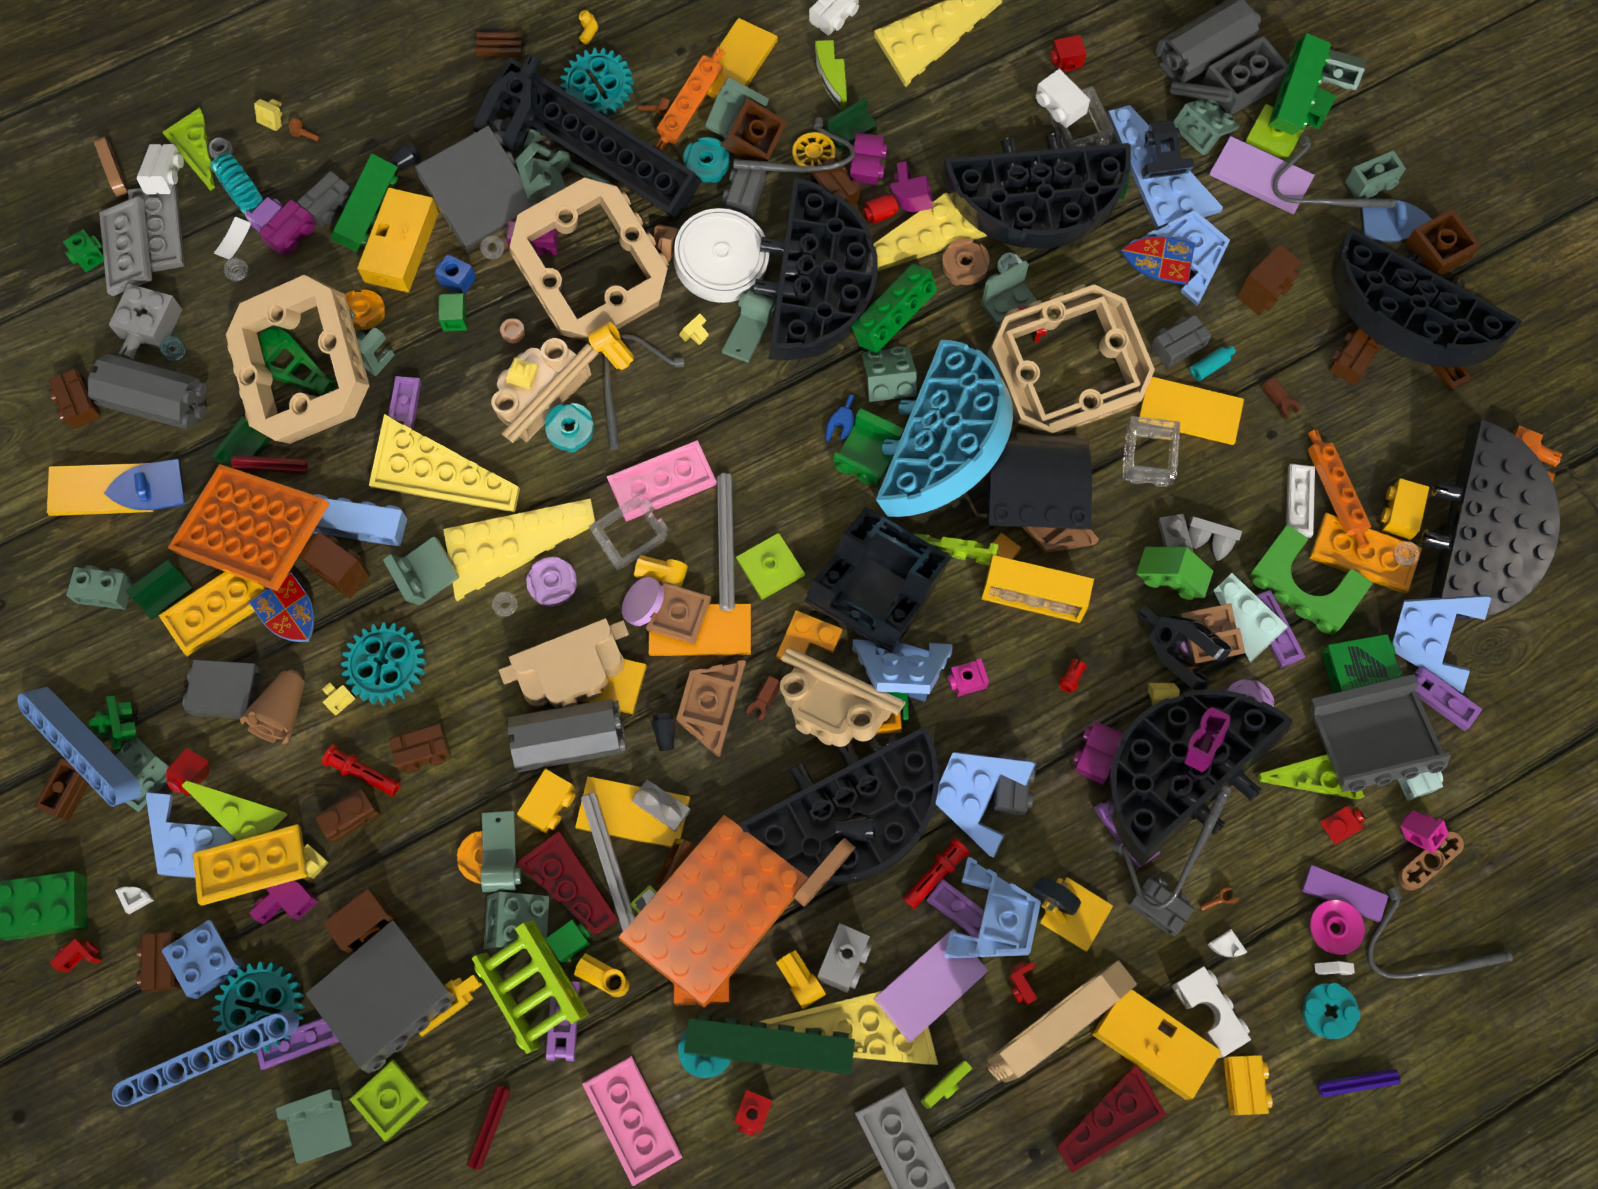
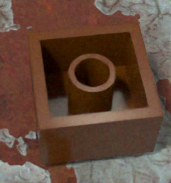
M746 98L739 106L720 146L743 160L768 162L787 121L751 99Z
M1453 209L1415 228L1405 242L1410 252L1417 254L1416 260L1418 256H1421V266L1439 276L1469 261L1481 246Z
M1279 244L1248 275L1237 298L1257 315H1260L1265 309L1270 311L1277 303V298L1280 294L1285 296L1293 287L1292 283L1300 274L1298 269L1302 261Z
M318 532L301 551L299 556L313 573L351 599L370 577L365 571L366 565L359 560L360 557L349 548L345 550L341 547V543L329 534L326 537Z
M367 889L366 891L360 890L350 898L351 902L345 907L333 910L327 916L328 920L322 924L341 950L353 954L392 920L396 923L399 921L382 897Z

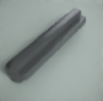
M1173 82L1170 88V93L1174 95L1230 103L1234 96V91L1231 89L1182 82Z

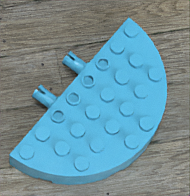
M940 341L917 400L900 401L899 413L901 415H910L901 439L884 440L882 445L883 453L894 456L876 501L888 517L911 516L931 511L948 504L970 490L996 463L1005 448L1011 432L1013 406L1009 391L992 361L980 350H974L969 348L967 344L957 341Z

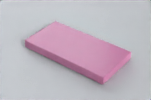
M698 440L607 476L626 522L717 485V481Z
M632 1056L582 1083L632 1186L683 1158Z

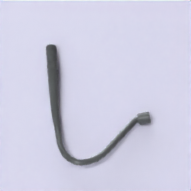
M817 117L814 119V129L846 145L850 150L849 157L840 162L823 166H796L734 159V169L801 173L829 170L849 163L855 156V149L847 140L824 130L823 119Z
M1303 136L1300 139L1303 149L1277 173L1273 181L1275 195L1285 202L1394 209L1396 207L1395 199H1296L1281 194L1278 190V181L1283 173L1311 147L1309 136Z
M620 335V339H630L639 342L670 365H674V368L684 367V358H673L671 360L637 336ZM605 356L604 388L610 450H617L620 448L617 420L611 390L609 359Z
M1221 785L1176 888L1163 903L1154 904L1146 899L1140 888L1128 850L1122 842L1116 840L1112 842L1111 849L1124 854L1137 895L1146 906L1160 910L1169 906L1178 896L1190 869L1218 820L1217 818L1221 814L1220 812L1228 799L1227 797H1229L1232 791L1230 788Z
M1398 887L1388 890L1390 899L1394 903L1373 934L1367 949L1371 968L1379 975L1393 979L1455 973L1511 962L1513 960L1512 953L1504 951L1498 954L1480 956L1455 964L1416 972L1389 973L1381 970L1374 962L1373 949L1378 937L1400 904L1402 897Z

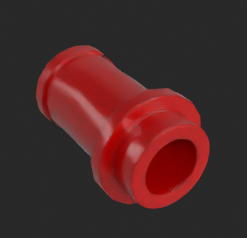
M1072 659L1065 675L1059 679V687L1067 693H1073L1074 690H1077L1079 687L1077 683L1087 668L1086 664L1082 661L1077 665L1078 659Z

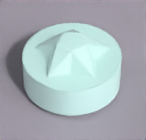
M1011 252L1002 255L998 261V271L1003 273L1012 264H1020L1022 262L1021 258Z

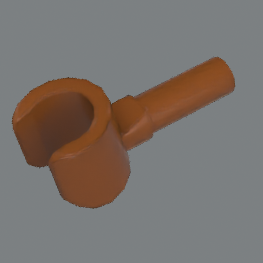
M661 98L658 105H638V111H653L664 117L670 108L668 106L670 101L666 98Z
M296 118L290 119L288 127L292 136L299 137L302 135L317 142L319 141L320 136L302 129V121Z
M1227 887L1221 890L1220 896L1200 906L1202 911L1222 903L1235 904L1238 902L1239 897L1229 901L1227 893L1234 890V888Z

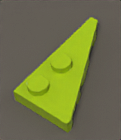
M198 108L162 133L171 144L177 147L179 154L183 156L186 163L211 191L215 188L213 170L210 167L211 157L205 117L201 109Z
M914 534L936 548L952 553L951 556L957 559L966 560V557L974 558L977 563L990 566L993 555L999 556V544L991 543L989 549H984V545L976 541L942 537L940 540L931 538L929 535Z
M1327 754L1257 775L1259 781L1356 800L1364 797L1362 790L1358 792L1341 791Z
M190 781L182 784L236 840L270 832L287 816L283 811Z

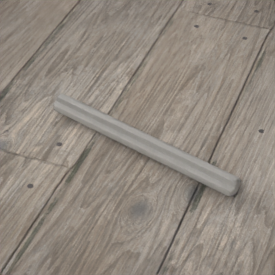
M721 473L717 477L720 610L730 612L735 608L731 474Z
M588 793L582 796L581 800L619 921L624 931L634 920V911L630 905L631 902L596 793Z

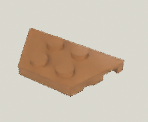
M1023 527L1044 553L1095 545L1099 541L1091 529Z
M744 660L738 661L735 664L725 666L721 664L712 666L709 669L690 671L676 718L682 727L719 757L722 753L746 666V661Z

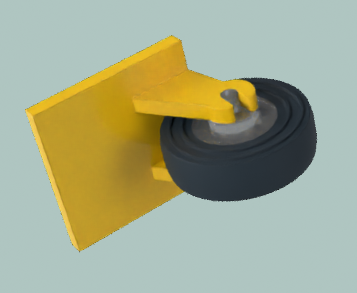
M1040 877L1033 887V892L1044 901L1042 907L1045 909V914L1040 924L1087 952L1113 905L1068 877L1064 881L1058 878L1056 882Z

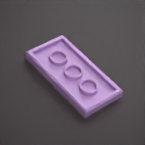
M1230 136L1212 168L1210 176L1293 215L1299 206V203L1281 200L1273 191L1274 178L1288 162ZM1292 165L1280 177L1278 190L1286 197L1302 199L1315 175Z
M950 931L873 998L908 1042L913 1041L988 972L987 968L977 957H944Z

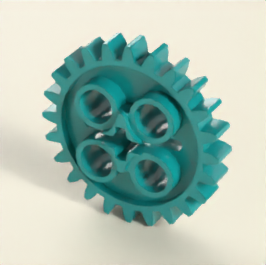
M593 48V52L590 55L587 50H584V57L577 54V62L569 61L572 66L571 69L564 68L567 75L560 77L563 82L560 88L609 119V112L612 111L617 115L616 108L624 109L625 107L622 102L630 101L627 94L633 93V89L630 86L634 84L631 77L633 74L627 62L623 61L621 55L616 56L613 50L608 55L605 48L600 53L597 52L596 48ZM587 70L591 71L595 80L602 87L604 93L608 97L607 99H604L602 97L598 88L592 82L589 75L586 73ZM611 85H616L614 88L608 89Z
M383 622L381 629L378 630L372 624V632L368 633L363 628V636L361 638L357 635L353 636L356 640L355 645L347 643L351 651L342 654L348 661L342 662L341 666L348 670L341 674L345 679H348L345 684L349 688L353 687L351 692L355 696L360 694L362 701L367 700L369 697V701L373 705L378 699L382 705H385L387 698H389L395 704L396 696L400 695L401 698L406 699L405 691L408 690L414 693L415 691L411 685L413 683L421 684L417 675H425L424 670L419 667L427 664L424 659L420 658L426 653L423 649H418L422 645L421 642L415 640L416 636L412 632L407 634L408 631L404 626L398 631V626L395 623L388 629V626ZM380 645L378 652L370 653L373 646ZM405 650L403 657L399 659L394 658L398 651ZM367 669H373V673L369 677L363 678V673ZM398 674L396 681L387 683L390 675Z
M259 962L257 969L254 964L249 963L247 964V972L237 968L238 977L228 975L227 978L230 985H220L224 994L215 995V998L221 1001L220 1005L213 1007V1010L220 1012V1015L215 1017L213 1021L222 1022L217 1032H227L225 1034L227 1035L272 1015V1013L237 1005L236 1002L238 1000L280 1009L281 1011H293L299 1020L303 1019V1016L297 1014V1010L305 1008V1005L298 1003V1000L305 995L296 992L301 984L298 982L291 983L295 975L291 973L285 975L286 968L284 967L276 970V964L270 963L267 969L264 962ZM250 984H254L255 992L248 998L246 989ZM280 990L281 999L278 1003L273 1004L272 995L275 991ZM245 1011L246 1020L243 1024L239 1025L237 1016L240 1012ZM280 1018L278 1020V1027L284 1031L285 1022ZM254 1030L253 1038L259 1042L260 1034L257 1030ZM287 1036L284 1039L290 1040L291 1036ZM281 1040L273 1042V1045L276 1047L281 1046ZM271 1044L262 1047L263 1050L270 1052ZM260 1049L253 1051V1053H258Z

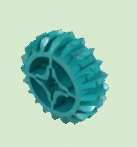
M225 152L220 154L210 162V167L244 214L247 211L252 213L263 202L256 186L231 153Z

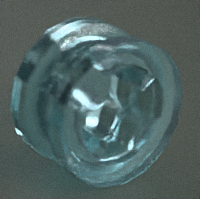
M166 337L160 343V351L170 361H177L185 354L184 345L176 337ZM171 346H174V348L176 347V350L172 352L171 350H169V348Z

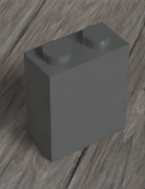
M193 660L192 668L188 670L187 674L189 682L188 691L183 696L184 710L197 717L240 719L243 713L258 698L262 670L253 663Z

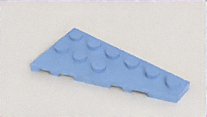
M1130 105L1108 112L1107 117L1118 143L1131 144L1130 171L1156 230L1167 226L1168 223L1194 210L1202 217L1221 213L1223 209L1221 204L1191 172L1142 180L1141 170L1146 164L1153 163L1151 145L1144 147V135L1148 131L1149 125ZM1160 144L1161 152L1171 151L1166 144Z

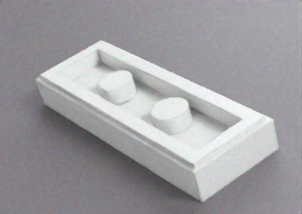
M1290 464L1288 466L1286 526L1288 524L1305 537L1311 538L1313 536L1315 466Z

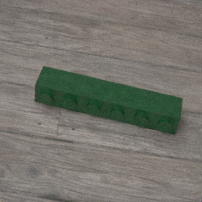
M696 1014L695 1019L689 1018L684 1049V1053L687 1055L851 1075L855 1039H850L849 1033L834 1031L833 1036L822 1035V1030L806 1028L805 1033L794 1032L795 1027L789 1025H778V1029L767 1028V1023L751 1021L750 1026L739 1025L740 1020L733 1018H723V1023L712 1021V1016Z

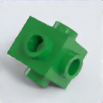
M84 229L63 241L68 249L65 252L67 257L73 264L79 263L85 272L104 262V256L99 250L102 248V245L94 235L89 237Z

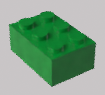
M72 871L0 881V939L8 941L88 929L87 876Z

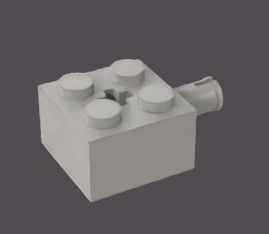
M131 284L127 285L109 323V326L117 336L125 340L118 356L126 359L129 357V360H134L140 344L160 350L165 349L182 312V308L173 296Z
M839 923L817 980L845 993H848L850 987L855 989L862 972L857 969L859 963H866L872 945L868 943L870 936Z

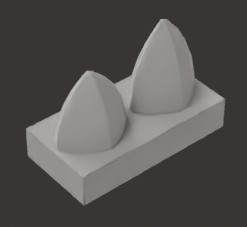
M1184 514L1158 519L1157 522L1164 547H1188L1194 553Z
M1190 516L1188 526H1190L1189 536L1195 549L1204 545L1209 540L1211 534L1214 533L1212 545L1217 561L1228 555L1236 540H1240L1242 533L1240 530Z
M649 780L645 781L632 799L633 804L674 832L677 831L691 811L689 807Z

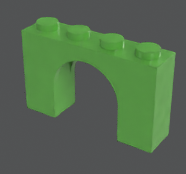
M1287 524L1248 578L1258 588L1266 589L1267 591L1271 590L1278 602L1289 605L1298 616L1312 621L1321 632L1333 636L1341 629L1373 583L1351 568L1332 593L1325 596H1313L1303 592L1292 578L1291 565L1296 555L1308 541V538Z

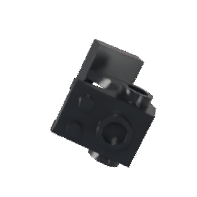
M1173 120L1150 123L1148 131L1145 132L1144 147L1151 145L1153 163L1146 164L1141 170L1142 180L1188 174L1194 168L1193 158L1181 159L1179 148L1180 129L1175 127ZM1169 143L1171 151L1161 152L1160 144Z

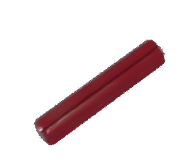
M234 455L231 461L232 468L236 470L305 474L308 470V462L303 459Z
M500 1085L495 1087L467 1161L468 1167L475 1170L482 1169L510 1095V1089Z

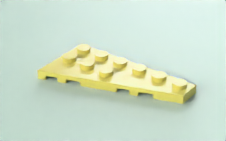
M945 0L875 30L874 37L906 87L911 83L912 78L917 74L920 75L928 64L942 56L959 41L960 36L965 32H969L974 28L976 22L981 18L984 19L998 7L1002 0Z
M946 192L933 201L932 209L919 211L873 244L877 252L878 271L945 250L950 243L958 239L976 240L988 235L979 231L960 214Z
M384 414L369 482L370 487L510 512L516 511L520 492L518 486Z
M591 499L444 529L448 557L459 575V578L453 582L455 599L459 601L467 593L475 589L479 590L486 586L487 582L498 576L502 577L535 559L534 556L545 550L549 551L563 540L571 539L596 525Z
M880 992L758 1021L767 1023V1028L778 1029V1025H789L795 1027L794 1032L805 1033L806 1028L822 1030V1035L833 1036L834 1031L849 1033V1038L855 1039L853 1058L938 1065L929 1027L923 1030L913 1041L908 1042L873 999Z

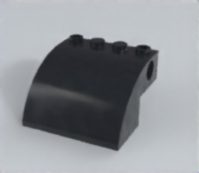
M1010 433L1003 452L985 475V481H988L986 526L1090 530L1092 466L1087 437L1081 435Z
M865 507L843 533L835 555L812 581L804 602L855 631L858 635L877 644L880 648L892 653L923 609L952 556Z

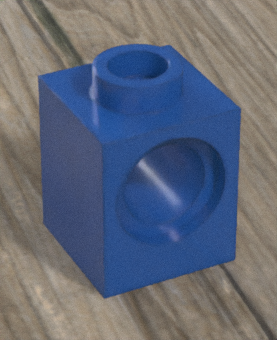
M448 254L436 267L435 274L439 284L458 294L465 295L476 279L471 265Z

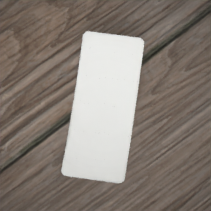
M235 217L225 238L214 254L231 259L243 242L251 224Z

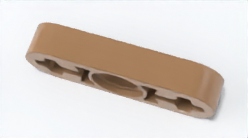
M104 136L94 140L113 192L117 197L128 193L127 185L108 139Z
M1448 832L1449 835L1434 854L1422 850L1399 871V884L1406 890H1415L1422 887L1462 852L1464 842L1461 836L1455 832ZM1452 840L1454 842L1451 849L1446 850L1444 853L1439 851L1447 844L1446 841ZM1426 854H1432L1437 859V866L1435 868H1430L1425 864L1424 857ZM1420 869L1422 873H1419L1414 878L1415 881L1410 883L1407 880L1409 874Z
M846 838L842 839L798 890L794 899L805 907L848 858L855 846Z

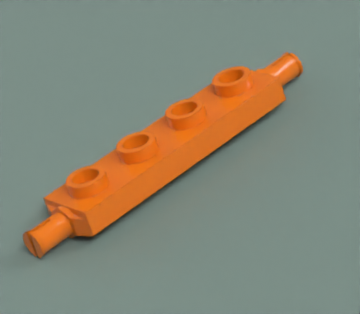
M720 47L716 48L711 57L702 56L658 125L656 132L660 139L654 147L659 149V151L663 152L668 142L675 144L678 142L722 72L723 66L720 65L719 61L725 54V51L723 49L720 51Z
M1313 430L1308 433L1313 444L1308 449L1309 455L1345 534L1355 536L1360 549L1366 548L1370 543L1365 532L1372 526L1333 442H1323L1318 430Z

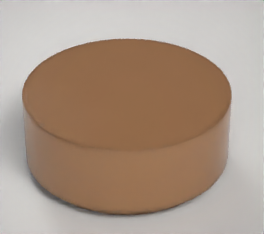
M510 318L501 324L500 333L506 342L517 343L524 338L525 329L520 320Z

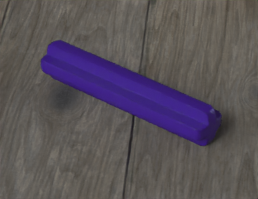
M1396 1069L1320 1081L1317 1083V1089L1321 1097L1397 1085L1401 1081L1399 1072Z

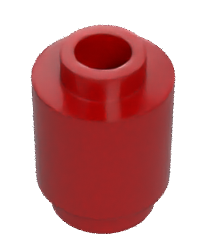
M884 194L864 203V208H862L864 219L867 222L870 221L871 224L894 216V213L898 212V205L892 194L888 196Z

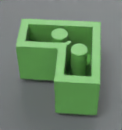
M1145 547L1136 574L1150 587L1157 588L1159 585L1170 586L1179 593L1180 597L1192 600L1193 598H1205L1213 570L1188 547Z

